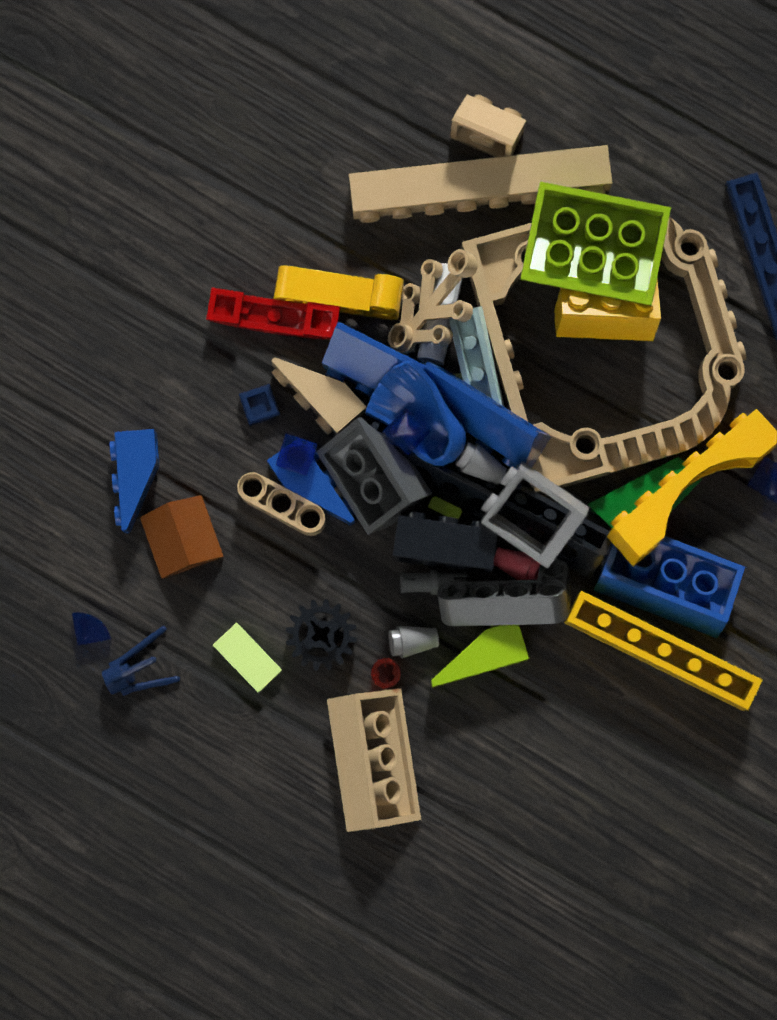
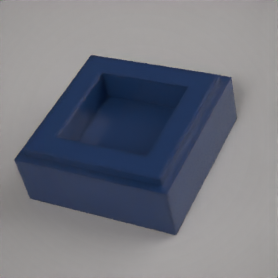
M270 384L239 394L249 426L280 416Z

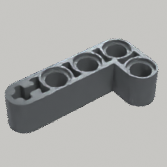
M554 559L548 569L541 564L537 580L468 581L443 584L437 590L441 620L448 626L531 625L563 622L569 616L572 598L568 564L563 560Z

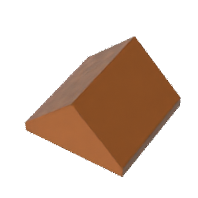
M202 495L168 502L140 517L162 579L224 557Z

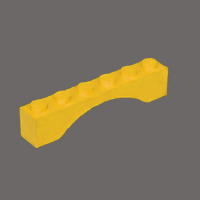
M757 409L748 416L744 412L730 423L729 426L732 429L725 435L721 432L717 433L706 443L708 449L701 455L697 451L694 452L682 463L685 467L678 474L671 471L658 483L661 487L654 494L647 491L634 503L637 506L636 509L629 514L624 510L611 521L610 524L613 528L607 538L632 566H635L653 551L663 540L672 506L677 497L687 487L702 477L717 471L733 468H752L776 448L777 430Z

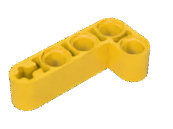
M279 266L273 299L303 304L313 302L340 306V312L397 320L399 319L404 280L400 277L386 274H376L374 279L300 267Z

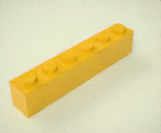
M583 591L578 593L570 609L569 616L564 622L742 711L749 710L762 682V679Z

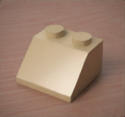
M467 94L452 119L450 138L493 157L512 156L525 129L526 120L516 110L511 108H504L502 110L493 106L492 101L484 96L475 95V97Z

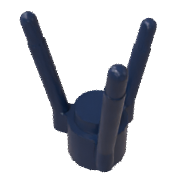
M165 626L150 634L120 658L110 662V668L102 671L104 682L112 695L121 691L122 695L125 696L134 691L180 681L179 676L131 684L136 681L134 673L155 663L157 659L156 657H150L131 667L128 663L124 664L166 632L167 628Z

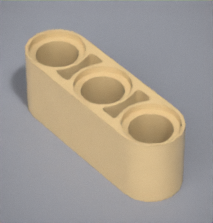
M255 472L246 473L239 479L237 485L238 493L242 500L250 506L304 535L316 536L325 528V514L313 502ZM250 481H257L262 484L261 493L256 497H249L244 493L245 485ZM280 496H285L291 500L290 508L286 512H276L273 509L274 500ZM305 513H317L320 516L319 524L314 528L305 527L301 521Z

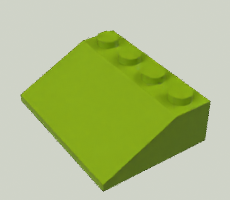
M540 181L520 280L651 306L671 207Z

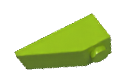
M491 625L490 629H486L431 680L432 688L527 661L529 657L520 626Z

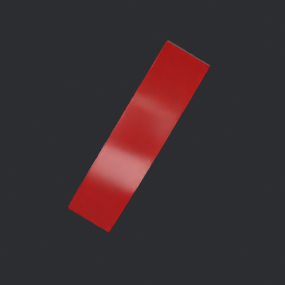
M211 287L206 320L271 334L331 340L339 320L340 306L308 302V304L249 296L245 295L244 292Z

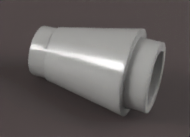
M469 441L465 444L464 450L455 461V465L461 468L460 472L496 485L500 483L507 470L478 443L474 445Z
M397 626L396 629L389 630L392 656H400L401 659L439 646L436 628Z

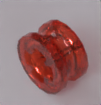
M380 659L372 667V679L381 688L393 687L400 679V667L392 659ZM386 664H389L394 668L392 674L395 678L391 682H388V679H386V683H383L378 679L380 673L377 669L381 665H384V668H386Z

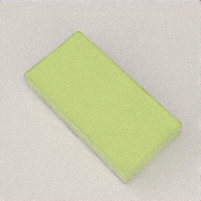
M237 622L213 644L258 693L282 671Z

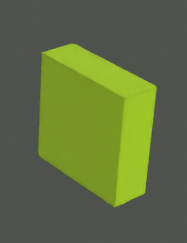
M436 496L432 497L427 507V511L437 516L460 519L462 514L460 508Z

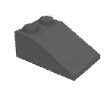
M361 417L353 421L316 452L367 535L391 526L398 521V516H404L406 511H411L433 494L416 466Z

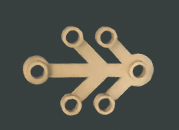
M458 249L450 255L448 260V270L450 273L435 291L434 283L441 277L443 266L440 262L432 259L424 261L421 266V287L408 283L403 288L400 323L395 324L390 329L388 334V342L394 350L402 354H408L415 348L416 344L432 342L445 347L450 344L453 338L452 330L443 325H436L432 330H420L423 325L429 320L449 318L467 322L472 317V305L462 300H457L453 304L441 305L462 278L471 277L476 273L478 262L472 253ZM419 303V310L414 316V305Z

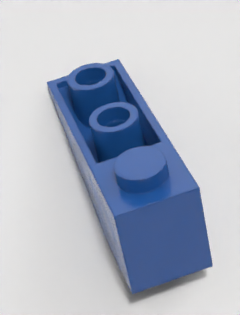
M154 429L115 432V441H110L111 461H117V473L112 474L113 492L119 493L120 506L114 507L116 526H121L125 534L131 532L160 466L157 432Z
M299 438L267 460L268 465L283 487L313 502L324 512L352 526L355 524V519L352 516L354 515L353 510L346 499H340L334 490L337 485L328 470L322 472L316 461L320 457L310 442L304 445Z

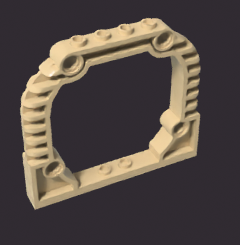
M671 217L668 221L661 258L669 271L685 279L707 352L698 370V379L703 395L690 411L672 420L606 438H601L599 433L591 428H580L572 436L550 428L543 422L533 424L550 435L551 439L532 468L560 488L606 476L612 472L676 455L694 448L709 437L718 427L727 410L731 389L744 376L743 361L746 360V352L743 343L736 340L734 330L737 329L736 319L733 311L727 310L724 301L728 295L724 281L718 280L715 268H718L716 253L714 249L709 250L704 235L693 229L683 231L681 226ZM531 223L464 241L461 245V249L472 253L478 262L476 273L469 277L477 306H482L496 370L507 409L526 421L528 420L519 390L524 389L519 370L513 371L510 359L515 358L510 339L504 340L494 306L504 304L508 293L521 277L523 268L521 257L526 253ZM685 242L692 243L697 253L690 256L686 255L681 250V244ZM727 365L732 368L734 372L733 379H723L718 373L719 366ZM581 438L589 439L593 444V451L589 454L581 453L576 447V441ZM529 482L531 490L538 494L544 493Z

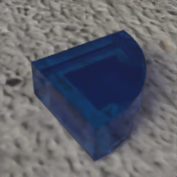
M81 612L72 613L78 646L111 640L107 627L98 618Z

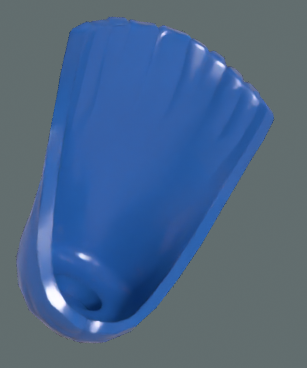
M408 360L395 365L393 369L385 374L371 395L366 408V415L384 423L395 431L422 460L436 466H444L454 462L465 448L466 432L464 426L449 410L434 381L421 367Z

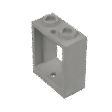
M522 461L517 470L511 466L500 482L505 486L500 494L496 496L492 493L481 508V510L486 512L481 523L548 569L586 517L589 507ZM522 478L570 510L545 545L498 514V511Z

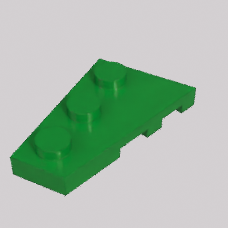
M677 457L587 504V506L612 530L613 526L610 523L624 510L629 514L636 509L637 506L634 503L647 491L654 494L661 487L658 483L671 471H674L676 474L685 468L682 465L684 461ZM702 478L687 487L677 497L670 513L696 487Z

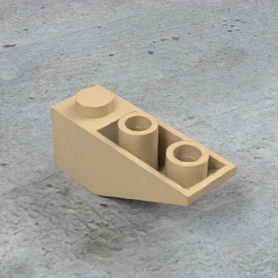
M276 357L271 360L275 368L271 373L284 387L289 383L297 392L293 397L305 411L311 408L319 416L315 421L327 435L331 432L338 435L353 421L366 413L367 407L344 382Z

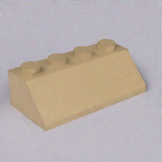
M401 688L327 699L347 832L421 820Z

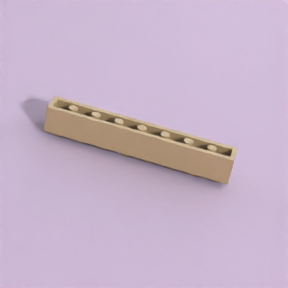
M608 145L349 174L353 218L360 219L363 223L375 222L380 220V216L393 215L394 219H405L411 217L412 213L425 212V215L430 216L444 213V209L457 208L458 212H468L477 209L476 206L488 204L490 208H503L508 206L509 202L521 201L523 205H531L536 202L540 181L605 194V191H610L612 186Z

